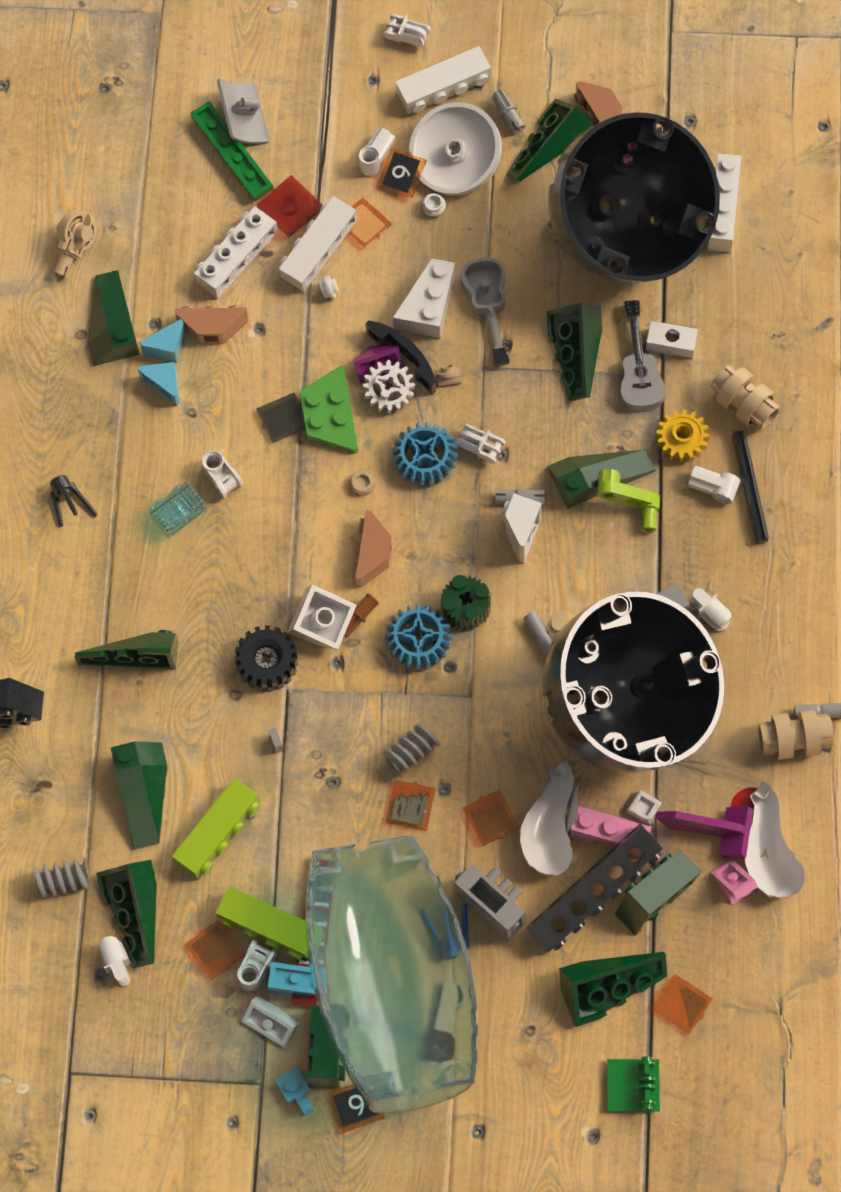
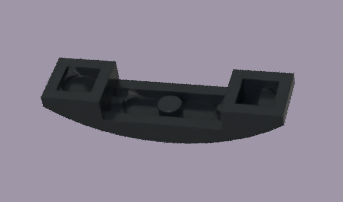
M368 320L365 323L366 333L378 345H388L389 343L398 345L400 353L417 368L415 370L416 380L432 395L436 393L434 374L419 348L399 331L385 324Z

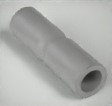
M533 611L523 619L547 658L554 641L547 633V629L537 612Z
M841 703L794 705L795 720L798 719L799 711L815 710L817 715L828 714L830 718H841Z

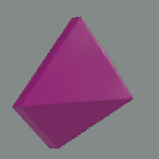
M369 346L355 358L353 364L359 383L366 382L364 380L365 375L371 376L369 372L370 367L378 369V362L386 366L387 360H390L391 366H394L398 361L400 362L399 368H404L399 346Z

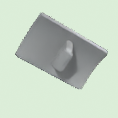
M221 78L217 79L231 139L250 144L268 143L269 136L255 83H234Z

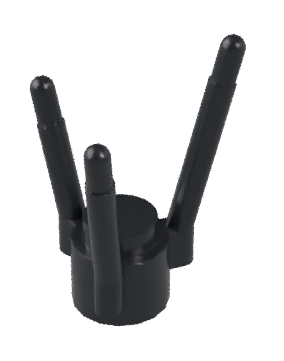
M60 475L51 480L50 486L53 491L50 492V495L54 502L60 527L63 526V519L58 499L66 500L73 515L77 516L78 514L70 498L73 493L94 517L98 515L77 489L75 483L70 482L66 475Z

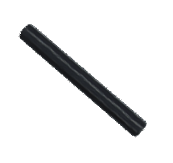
M744 430L735 431L732 438L755 542L757 544L766 543L769 540L746 432Z

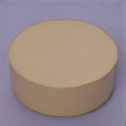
M365 470L357 471L351 477V489L355 494L366 496L374 490L375 480L370 472Z

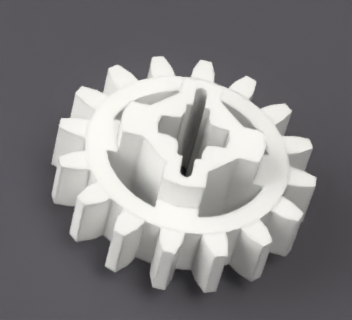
M387 360L386 366L378 362V369L370 367L369 372L371 376L365 375L364 380L368 382L363 384V390L368 391L365 393V399H372L370 402L371 407L376 404L379 405V412L384 407L387 408L388 413H391L393 407L399 412L401 409L400 404L408 406L407 398L413 399L414 393L409 391L415 389V384L409 383L413 380V374L406 375L408 368L400 369V362L398 361L394 366H391L390 360ZM398 376L402 378L405 387L403 386V384L399 383ZM389 383L393 384V387L389 390L385 389V386H388ZM373 387L379 391L380 398L375 394ZM395 397L398 398V399H396V400L389 401V400L392 399V398H395Z

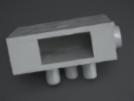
M473 864L468 869L462 868L454 878L456 880L454 882L455 895L509 942L525 924V911L514 902L522 894V890L518 886H514L506 895L505 892L512 886V883L508 879H504L496 886L494 882L501 876V871L496 867L486 876Z

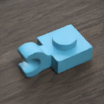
M297 1067L275 1080L276 1085L288 1104L296 1101L305 1116L314 1110L305 1096L311 1089Z

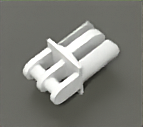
M391 14V21L387 23L386 27L388 29L384 31L383 36L389 40L399 42V45L404 42L423 48L431 27L408 20L407 14L405 17Z
M465 423L464 430H462L460 438H457L455 444L478 455L479 460L481 458L490 463H495V457L497 454H500V447L505 445V440L491 434L490 430L486 433ZM485 449L488 450V451H490V453H489V454L485 453V452H484Z
M695 589L691 603L699 611L698 619L702 618L716 631L726 630L730 623L731 612L717 599V594L711 598L703 589Z
M112 936L105 937L99 944V955L107 974L113 972L119 985L127 986L130 983V977L126 966L130 965L131 962L125 948L117 938Z

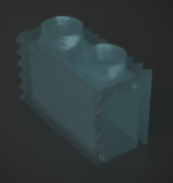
M185 482L184 485H176L165 499L155 501L149 513L152 520L168 538H171L205 512L207 507L204 500L191 485Z

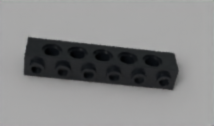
M639 823L528 924V931L548 953L552 949L557 951L566 943V936L571 932L575 934L586 924L584 920L589 915L596 916L605 907L603 903L609 897L614 899L623 891L622 885L628 880L633 882L642 874L641 868L647 863L651 865L662 855L660 853L663 849L662 846ZM633 848L641 850V857L637 861H630L627 857L628 852ZM613 866H620L622 874L618 878H611L608 875L609 869ZM594 883L602 884V893L597 896L591 895L589 893L591 885ZM574 901H582L584 909L581 912L574 913L570 910V906ZM556 918H562L565 920V926L561 930H554L551 927L552 921Z

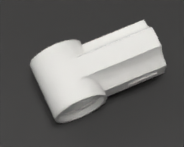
M384 128L377 129L367 146L360 150L359 166L362 174L374 176L380 171L381 162L395 142V136L389 130Z
M695 466L688 487L710 494L720 503L732 504L741 481L737 476L723 472L718 474Z

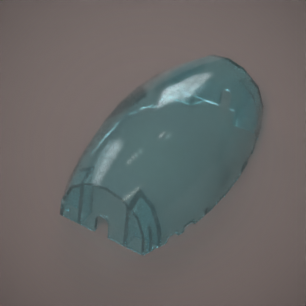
M413 835L371 841L368 848L360 852H355V844L315 850L310 857L306 885L305 928L307 954L313 987L322 1019L334 1049L350 1080L368 1108L374 1113L392 1114L413 1111L447 1101L465 1092L475 1082L478 1050H476V1038L478 1035V1025H476L477 1004L468 951L450 899H447L443 892L441 880L438 876H435L429 865L430 861Z

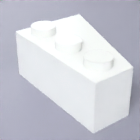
M438 259L430 260L394 315L393 323L395 330L441 338L456 276L455 263Z

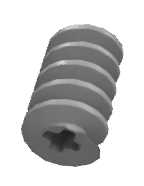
M420 724L414 726V731L408 730L406 732L407 738L401 736L398 739L399 744L393 743L391 745L392 751L386 749L383 752L387 764L400 778H402L401 768L407 772L410 771L408 762L416 766V756L424 759V749L429 753L432 752L431 743L437 747L440 745L436 737Z
M83 857L82 865L79 864L76 858L73 859L72 867L69 866L66 860L63 861L62 869L55 862L53 863L52 871L45 864L43 865L42 873L39 872L36 866L34 867L37 887L43 897L48 896L49 889L53 895H57L59 887L63 893L68 892L69 885L73 891L78 890L79 883L83 889L88 888L89 870L85 857Z

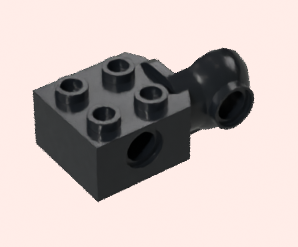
M12 678L0 679V728L10 729L13 725L27 726L31 722L40 721L42 719L44 691Z

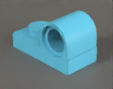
M271 962L268 992L277 995L298 993L319 996L322 969Z

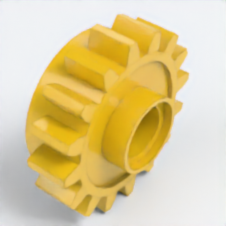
M683 409L682 414L678 415V412L674 410L673 417L666 414L664 422H659V430L656 431V438H659L657 446L663 447L662 454H668L670 460L675 458L679 459V463H682L683 460L688 459L691 462L695 455L697 457L701 456V450L707 449L706 442L709 441L710 434H707L708 425H702L703 417L695 418L696 412L693 411L691 415H687L686 409ZM685 434L688 438L681 439L677 435Z

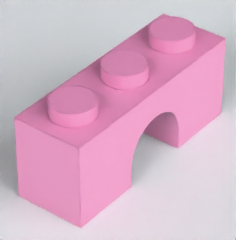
M578 806V818L571 827L570 837L595 844V841H603L616 845L639 823ZM643 825L644 828H645L649 833H651V828H652V827L647 826V825ZM633 848L628 854L641 857V850Z

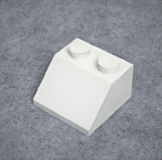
M513 494L511 501L507 500L504 505L502 523L505 524V533L519 562L525 563L541 522L542 503Z
M312 584L305 588L287 633L308 643L338 650L356 604Z

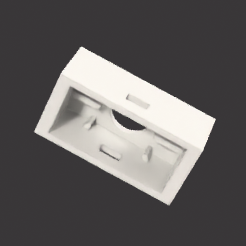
M651 321L646 350L693 359L698 329ZM665 335L679 336V339L676 342H669Z

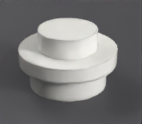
M433 193L424 198L422 208L427 215L436 217L445 211L446 203L442 196Z
M329 275L324 276V279L320 280L323 296L325 298L330 297L331 299L336 298V292H339L336 280L334 278L331 279Z

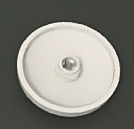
M462 102L447 103L428 112L415 127L409 144V157L420 160L416 176L429 189L449 196L468 194L483 186L496 171L502 153L501 136L493 120L482 109Z

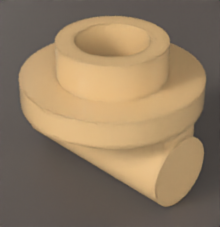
M454 364L442 365L441 369L436 371L438 386L462 383L460 369L455 367Z

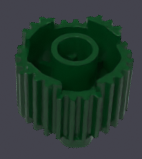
M457 575L453 577L452 581H449V585H445L443 594H441L442 613L447 618V622L451 623L452 628L455 626L456 630L460 628L461 631L464 629L468 630L469 627L474 629V626L479 627V623L483 624L489 618L491 596L487 585L481 583L480 579L476 580V577L471 578L470 575L468 578H466V575ZM467 601V605H462V602Z

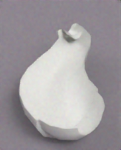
M566 760L562 761L556 768L549 770L550 781L542 795L527 813L521 826L520 845L523 857L530 869L546 876H556L563 873L569 867L573 858L570 839L565 827V812L573 791L574 777Z
M761 781L757 791L750 796L755 807L745 863L749 875L755 879L758 889L769 898L774 896L777 898H789L797 894L802 888L805 881V873L802 864L797 860V856L787 847L783 839L778 797L769 785ZM765 849H767L769 860L766 856L760 857Z

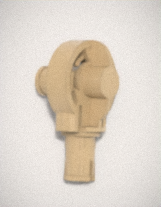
M81 211L66 213L57 225L59 242L56 248H58L60 256L53 273L65 278L68 276L74 258H81L83 251L90 248L96 238L97 228L93 217Z

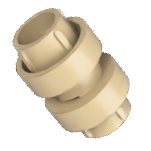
M730 365L724 367L711 384V388L718 393L716 402L727 411L736 408V418L745 426L751 427L756 424L762 430L767 428L781 410V407L774 402L776 394L765 384H761L758 387L754 386L756 377L745 368H740L736 371Z
M815 710L799 711L797 720H790L787 713L771 715V721L761 722L758 725L762 754L765 756L775 755L777 760L793 758L794 750L802 749L804 756L820 755L822 748H830L834 744V733L830 716L828 714L817 715Z

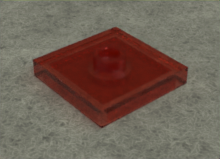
M290 175L257 204V208L275 220L277 227L290 238L320 212L323 204Z

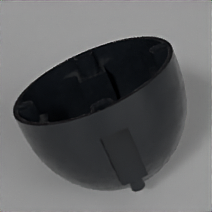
M634 112L617 115L598 122L580 133L568 145L558 160L559 167L555 181L549 186L548 194L551 224L555 235L568 255L587 271L595 272L605 278L623 283L659 280L687 267L700 255L710 240L716 226L720 206L717 174L702 144L691 132L677 122L651 113ZM657 124L663 127V131L659 134L656 131ZM604 200L609 202L610 209L608 212L603 209L602 204ZM700 217L705 222L704 229H701L698 225Z
M625 592L609 596L587 607L564 626L551 645L546 658L542 678V694L548 698L549 706L547 711L554 719L551 724L555 732L575 754L607 770L637 773L659 769L679 762L694 753L707 740L716 726L723 705L724 677L721 661L711 637L689 611L674 601L660 595L647 592ZM702 660L706 662L707 669L703 666ZM595 694H596V695L599 697V699H600V703H599V704H597V703L595 702V700H594V695H595Z

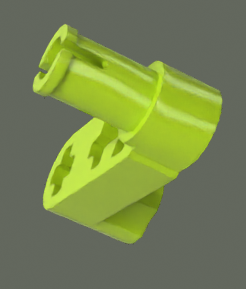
M600 470L598 474L597 496L604 500L640 509L642 511L641 531L646 533L656 531L660 495L652 491L620 483V473L617 470Z

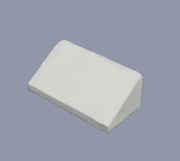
M256 996L251 1000L241 1020L242 1023L283 1048L286 1047L300 1024L298 1019L260 996Z

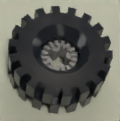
M265 625L264 630H260L259 626L255 627V632L247 631L245 633L246 638L243 639L241 637L238 641L239 647L236 646L235 663L238 673L244 683L247 681L248 686L251 688L256 686L258 691L263 692L264 688H268V692L274 691L273 687L275 686L281 689L284 687L283 683L285 681L289 683L292 680L291 675L295 676L297 672L298 655L294 641L289 638V634L285 631L281 633L278 627H275L274 630H271L270 625ZM262 656H273L271 658V664L268 665L266 662L261 663L263 661Z

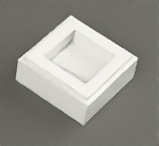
M640 790L629 806L627 813L649 825L662 802Z

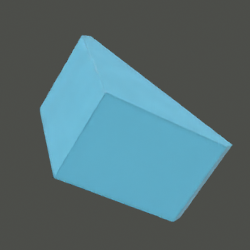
M182 319L140 341L144 355L177 362L186 334Z
M175 362L140 366L138 369L140 379L177 406L180 403Z

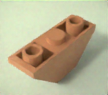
M582 81L576 83L574 98L579 106H583L585 116L594 125L622 114L623 107L612 89Z
M237 305L230 306L229 308H218L216 306L194 308L184 306L175 309L177 321L182 319L185 330L200 344H225L248 323L247 308Z
M366 510L365 518H360L359 533H362V539L356 543L355 555H359L358 564L354 563L352 568V578H355L357 587H363L388 569L390 564L392 536L370 510Z

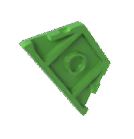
M343 365L300 391L299 396L306 438L315 442H324L326 445L335 448L340 446L349 449L351 453H358Z

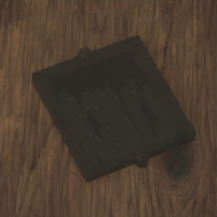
M295 392L256 408L262 421V428L266 429L272 443L305 430L302 408Z

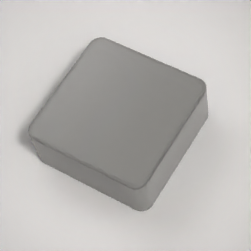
M276 728L269 730L276 753L283 751Z

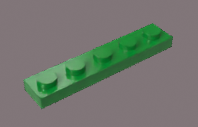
M210 101L190 113L193 121L254 202L274 190L272 183L242 143L231 139L228 125Z

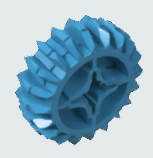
M417 422L416 429L413 430L412 427L408 426L407 433L401 432L399 434L400 439H396L394 442L396 447L392 449V454L395 456L393 464L397 465L396 471L398 473L403 472L402 477L404 480L411 477L410 481L412 484L420 480L422 487L425 481H429V484L433 486L434 479L442 482V474L449 476L450 469L455 468L454 460L458 457L455 452L457 445L452 443V435L447 436L445 428L439 431L438 424L430 428L428 422L425 423V427H421ZM439 445L445 452L441 461L438 459V455L435 454ZM408 448H411L414 454L411 463L405 457Z
M418 603L416 610H412V607L408 605L407 613L399 609V618L396 616L391 617L393 624L387 625L386 628L389 633L385 634V640L389 641L386 646L388 650H392L391 657H398V664H403L407 661L406 667L408 669L412 667V664H416L417 670L421 669V664H425V667L429 669L430 661L438 665V656L446 657L445 650H449L451 644L448 642L452 640V634L448 633L451 630L450 624H445V616L439 617L440 612L438 609L431 613L429 605L425 607V610H421V605ZM422 621L431 624L437 632H433V629L425 628ZM414 622V625H413L412 628H410V629H404V631L401 632V630H402L407 624ZM418 628H420V634H421V640H419V646H417V640H416V634H418ZM400 642L413 646L415 653L406 650ZM437 642L430 650L423 652L425 646Z

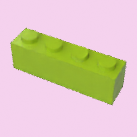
M234 777L172 855L174 863L197 880L202 875L206 876L211 871L214 865L212 862L218 855L222 856L228 849L230 839L233 836L237 837L245 826L243 824L249 816L253 817L259 810V795Z
M231 886L228 887L215 912L221 919L220 923L230 929H234L235 926L243 929L242 933L251 939L256 940L258 936L265 940L264 944L273 949L284 948L288 950L287 954L297 960H301L302 957L310 960L323 935L318 926Z

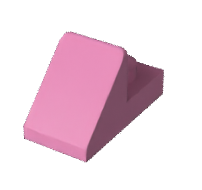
M732 859L710 872L733 905L752 894L753 890L758 887L755 879Z

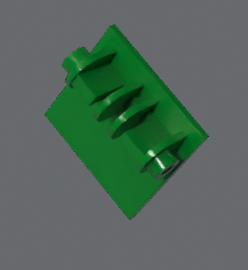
M643 1056L641 1059H607V1111L660 1112L659 1059H652L650 1056Z

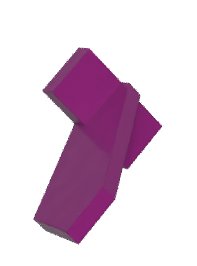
M749 806L726 807L724 820L680 811L656 812L655 819L670 829L722 837L719 855L723 858H746L753 815V809Z

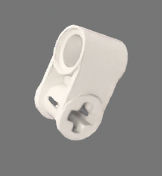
M213 450L203 455L202 465L204 473L223 499L227 497V493L238 486L242 487L244 485L238 473L228 464L221 453ZM212 461L220 463L216 468H210L208 464Z
M255 939L251 942L237 973L242 989L252 992L261 986L268 970H270L271 962H274L278 950H271L259 944V941ZM247 973L257 975L256 979L252 982L244 981L243 977Z

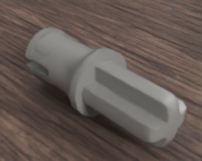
M503 90L494 92L492 99L501 112L500 117L505 119L512 133L517 134L521 132L520 127L525 129L526 125L516 112L517 107L511 104Z

